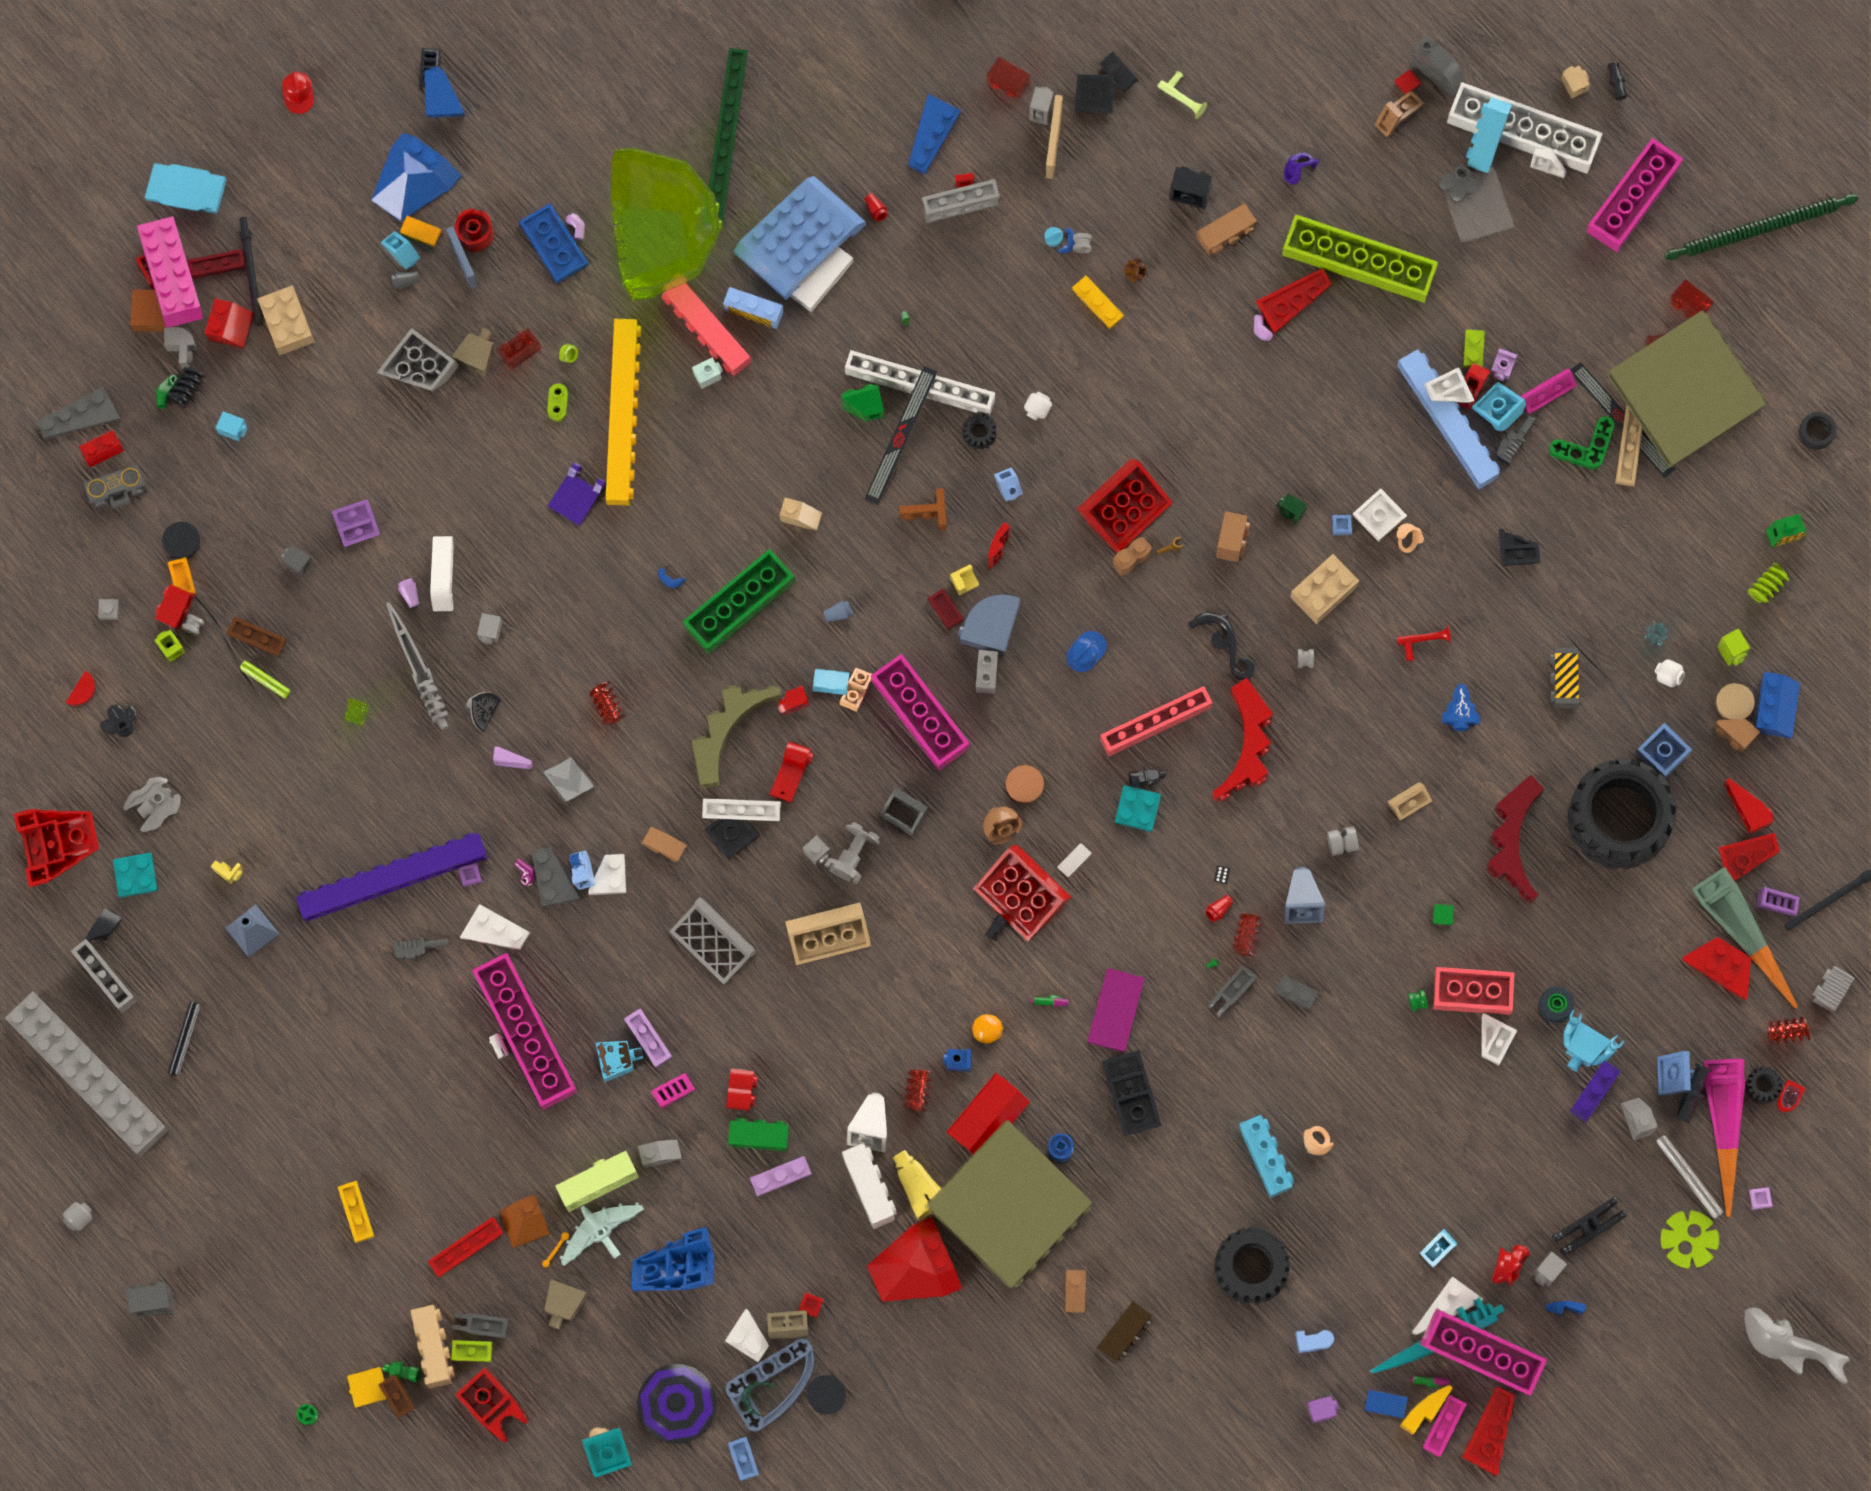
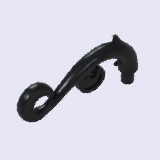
M1204 612L1196 615L1195 619L1188 622L1191 629L1203 624L1211 626L1210 623H1216L1221 626L1226 632L1227 639L1223 640L1221 636L1224 633L1217 631L1212 635V644L1218 649H1225L1229 646L1230 668L1236 678L1243 680L1246 677L1249 679L1253 676L1255 664L1249 658H1240L1238 660L1239 663H1244L1247 666L1246 671L1239 672L1236 669L1237 641L1233 627L1225 619L1229 616L1228 614Z

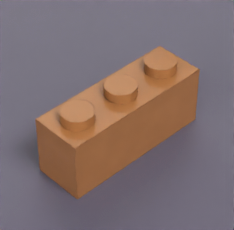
M1244 203L1197 231L1196 238L1208 256L1212 253L1217 254L1227 244L1232 245L1236 243L1242 235H1249L1254 232L1257 221Z

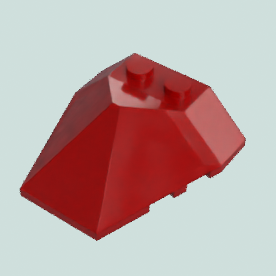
M29 809L13 814L17 832L22 835L29 867L25 868L29 887L52 881L99 850L92 812Z
M932 1217L913 1224L867 1265L882 1302L944 1297L962 1289L955 1268Z

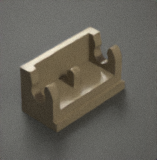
M806 1311L767 1313L769 1339L809 1337Z

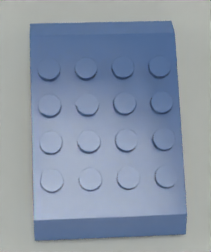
M815 176L805 179L744 236L734 249V253L787 300L799 288L798 284L849 236L854 237L864 228L866 222Z

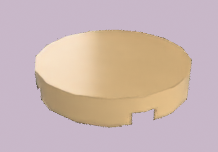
M1728 684L1717 695V711L1723 718L1728 720L1746 719L1754 709V696L1749 688L1742 684Z

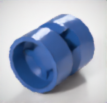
M1062 1133L1052 1136L1048 1144L1050 1158L1058 1163L1068 1161L1073 1154L1074 1146L1072 1139Z

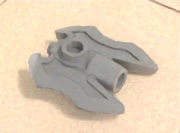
M149 778L143 788L133 791L129 795L123 807L124 810H129L142 804L137 808V811L143 818L149 817L140 828L141 832L157 829L165 818L178 811L180 795L176 794L174 798H171L172 791L169 788L162 787L168 782L166 778Z

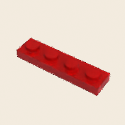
M491 1217L428 1260V1263L440 1278L502 1236L504 1232L496 1220Z

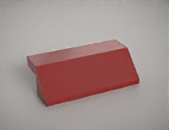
M995 1073L946 1133L973 1155L1005 1121L1008 1120L1013 1124L1030 1101L1017 1088Z

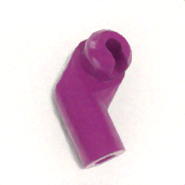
M519 858L514 866L522 872L521 883L529 886L534 881V869Z

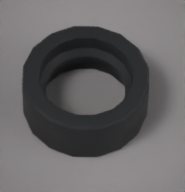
M1812 412L1801 422L1799 437L1802 443L1810 449H1824L1831 444L1836 435V423L1826 413ZM1818 420L1827 425L1829 433L1826 439L1816 441L1807 435L1806 429L1810 422Z

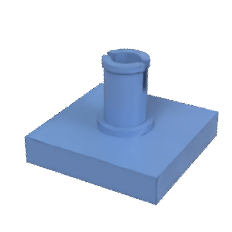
M1681 1051L1657 1057L1659 1095L1667 1096L1690 1091V1078H1692L1690 1074H1693L1694 1070L1690 1069L1689 1052Z

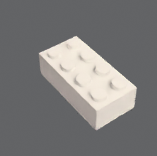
M864 1143L843 1151L844 1162L873 1230L895 1221L896 1208L893 1201H888L887 1199L889 1192L885 1183H880L881 1173L877 1164L873 1166L871 1162L874 1159L870 1147L865 1148Z

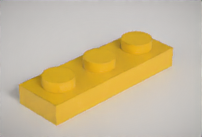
M1087 276L1072 287V290L1109 329L1124 318V315Z
M357 1181L339 1186L338 1190L355 1243L373 1238L374 1233Z

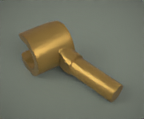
M1176 537L1172 544L1157 550L1158 555L1169 550L1180 551L1184 544L1177 546L1175 543L1179 542L1181 538Z

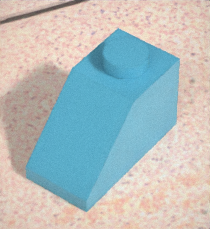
M396 231L381 242L384 248L405 269L414 266L417 260L420 259V256L410 242Z

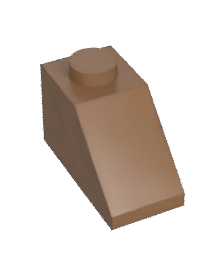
M1066 1270L1065 1312L1085 1313L1086 1270Z

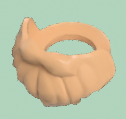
M1409 523L1398 527L1397 538L1401 551L1410 553L1416 548L1417 544L1424 542L1420 528H1416ZM1409 532H1412V543L1408 548H1404L1402 546V539Z
M1314 1126L1311 1129L1305 1130L1304 1144L1309 1154L1323 1155L1332 1149L1333 1142L1330 1143L1329 1134L1324 1128ZM1313 1132H1320L1323 1135V1145L1313 1138Z

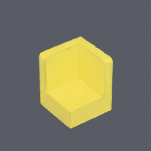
M971 564L950 574L951 581L959 596L979 586Z

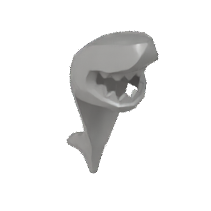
M1749 1308L1745 1310L1746 1331L1750 1342L1759 1353L1768 1358L1782 1360L1797 1374H1802L1803 1361L1805 1359L1818 1360L1829 1369L1837 1380L1847 1383L1843 1365L1849 1361L1848 1356L1833 1352L1812 1341L1793 1336L1791 1325L1786 1319L1778 1320L1777 1323L1773 1324L1771 1318L1761 1309Z

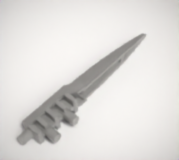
M387 602L392 623L413 672L412 678L433 723H439L441 730L448 728L445 719L449 716L445 705L442 703V698L438 694L437 687L434 685L432 674L429 668L426 669L400 617L392 605Z

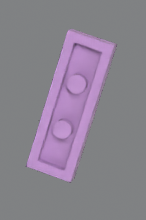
M641 1009L624 1018L655 1068L672 1058Z
M803 1156L753 1176L750 1180L757 1197L812 1174Z

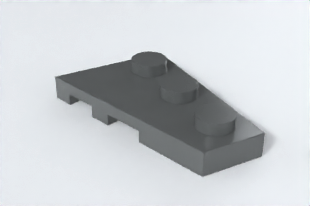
M551 847L532 850L542 908L580 900Z

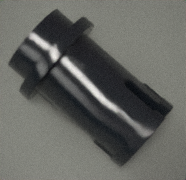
M998 915L996 918H993L992 925L987 933H985V936L993 941H996L1003 927L1007 926V921Z

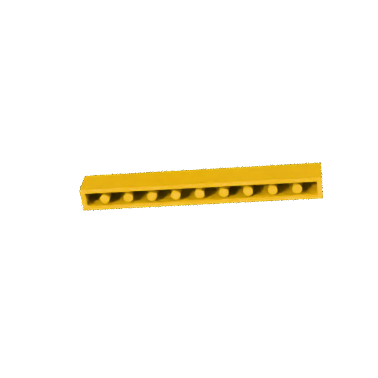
M614 319L606 482L607 505L630 506V500L634 498V488H631V481H634L635 471L631 469L632 463H635V452H632V447L636 445V434H633V427H637V416H634V409H638V398H635V391L639 390V380H636V373L640 371V362H637V355H640L641 349L640 344H637L638 337H641V326H638L637 319Z

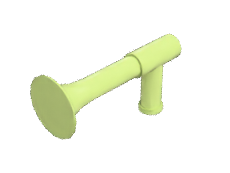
M1176 71V74L1168 83L1162 80L1158 84L1159 89L1191 108L1195 113V119H1198L1205 111L1207 102L1198 104L1173 88L1183 77L1181 72Z

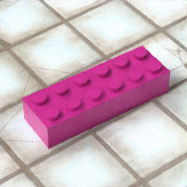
M1652 138L1589 223L1586 232L1615 252H1618L1678 171L1683 158Z
M174 217L137 225L166 328L203 319Z
M902 654L871 675V682L939 771L970 749V743Z
M1437 1308L1420 1342V1345L1530 1396L1547 1361L1543 1357Z

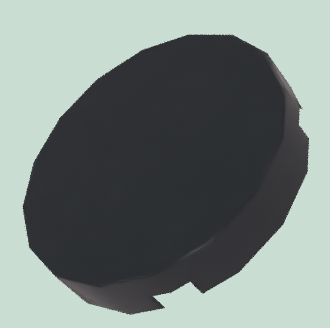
M180 521L173 523L163 533V547L169 556L175 559L190 558L200 547L199 532L188 522Z
M822 1375L810 1383L807 1390V1400L815 1412L822 1415L838 1412L843 1407L846 1400V1390L838 1378L831 1375Z

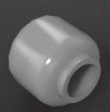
M74 1202L63 1213L64 1219L62 1221L72 1231H81L92 1220L90 1214L92 1210L84 1202L82 1204Z

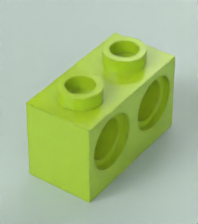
M1738 628L1723 636L1717 648L1728 666L1732 664L1737 666L1745 661L1744 658L1748 656L1747 653L1750 646Z

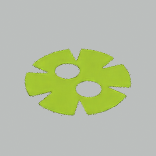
M1691 1210L1687 1222L1684 1212L1681 1211L1666 1221L1674 1231L1662 1229L1661 1246L1662 1249L1674 1247L1667 1254V1258L1671 1262L1683 1268H1690L1692 1257L1695 1266L1698 1268L1704 1266L1713 1258V1255L1706 1248L1718 1249L1719 1234L1717 1229L1706 1231L1713 1224L1706 1215ZM1691 1224L1700 1226L1701 1234L1699 1237L1693 1238L1689 1236L1687 1229ZM1682 1241L1691 1243L1692 1251L1690 1254L1683 1255L1679 1252L1678 1246Z

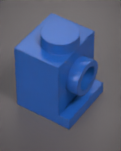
M948 1049L947 1054L943 1055V1065H947V1071L970 1072L971 1049ZM955 1056H959L961 1060L959 1062H955L953 1058Z

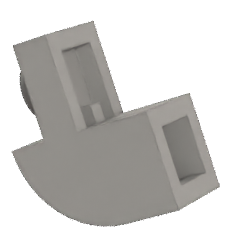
M164 328V346L166 350L179 351V364L181 368L189 367V363L193 361L192 351L197 350L192 335L183 328Z

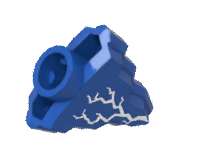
M1465 684L1457 685L1453 693V701L1448 703L1447 711L1442 715V723L1453 725V730L1467 731L1469 726L1480 724V716L1475 711V705L1470 702V693Z

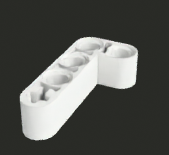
M453 536L433 537L430 590L433 611H453Z

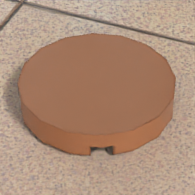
M1022 765L1012 769L1008 774L1006 790L1013 800L1026 804L1032 803L1041 796L1044 780L1040 771L1036 768Z

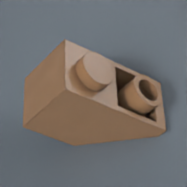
M1746 719L1718 720L1714 725L1715 732L1721 738L1725 737L1733 749L1736 751L1740 750L1742 753L1760 733Z

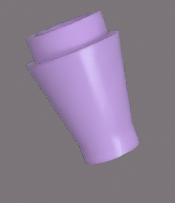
M412 578L398 583V590L409 608L419 605L416 582H413Z

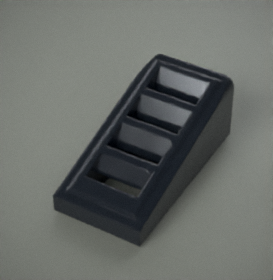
M422 48L419 88H425V70H429L430 67H440L442 56L440 49ZM426 63H432L435 66H428Z

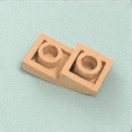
M855 668L848 682L847 695L842 696L840 705L857 712L870 685L872 674Z

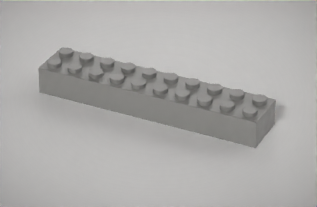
M34 991L5 1017L22 1037L139 1157H142L169 1131Z

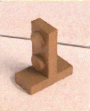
M1410 91L1394 104L1391 101L1388 102L1375 125L1388 138L1393 134L1397 125L1422 108L1424 103Z

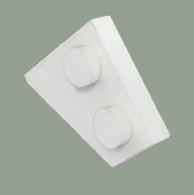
M1459 368L1424 384L1432 401L1467 403L1474 401Z

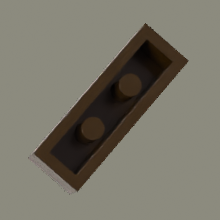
M1132 1301L1097 1346V1350L1115 1364L1118 1360L1122 1362L1128 1354L1127 1348L1130 1345L1134 1346L1140 1339L1138 1334L1141 1330L1146 1331L1151 1325L1152 1321L1150 1319L1152 1315Z

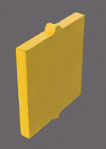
M381 1367L347 1376L350 1386L349 1393L352 1394L355 1408L386 1399L378 1385L385 1381Z

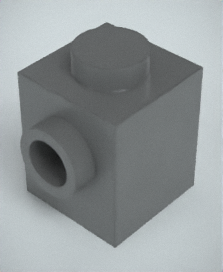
M293 545L289 549L286 548L281 555L283 565L303 577L313 562L309 555Z

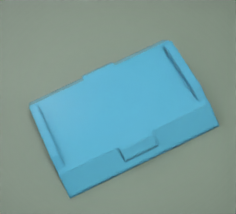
M815 669L812 691L847 695L850 672Z

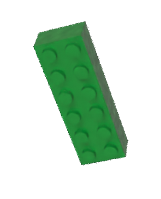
M769 549L683 620V626L709 655L795 583V576Z

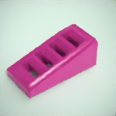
M686 1073L651 1092L662 1110L693 1092L695 1088ZM681 1080L684 1081L688 1089H683L680 1084ZM675 1084L678 1086L679 1090L681 1091V1092L678 1093V1094H677L676 1090H675L674 1087H673V1085H675ZM670 1088L674 1096L670 1097L666 1089ZM663 1092L667 1100L663 1101L659 1093Z

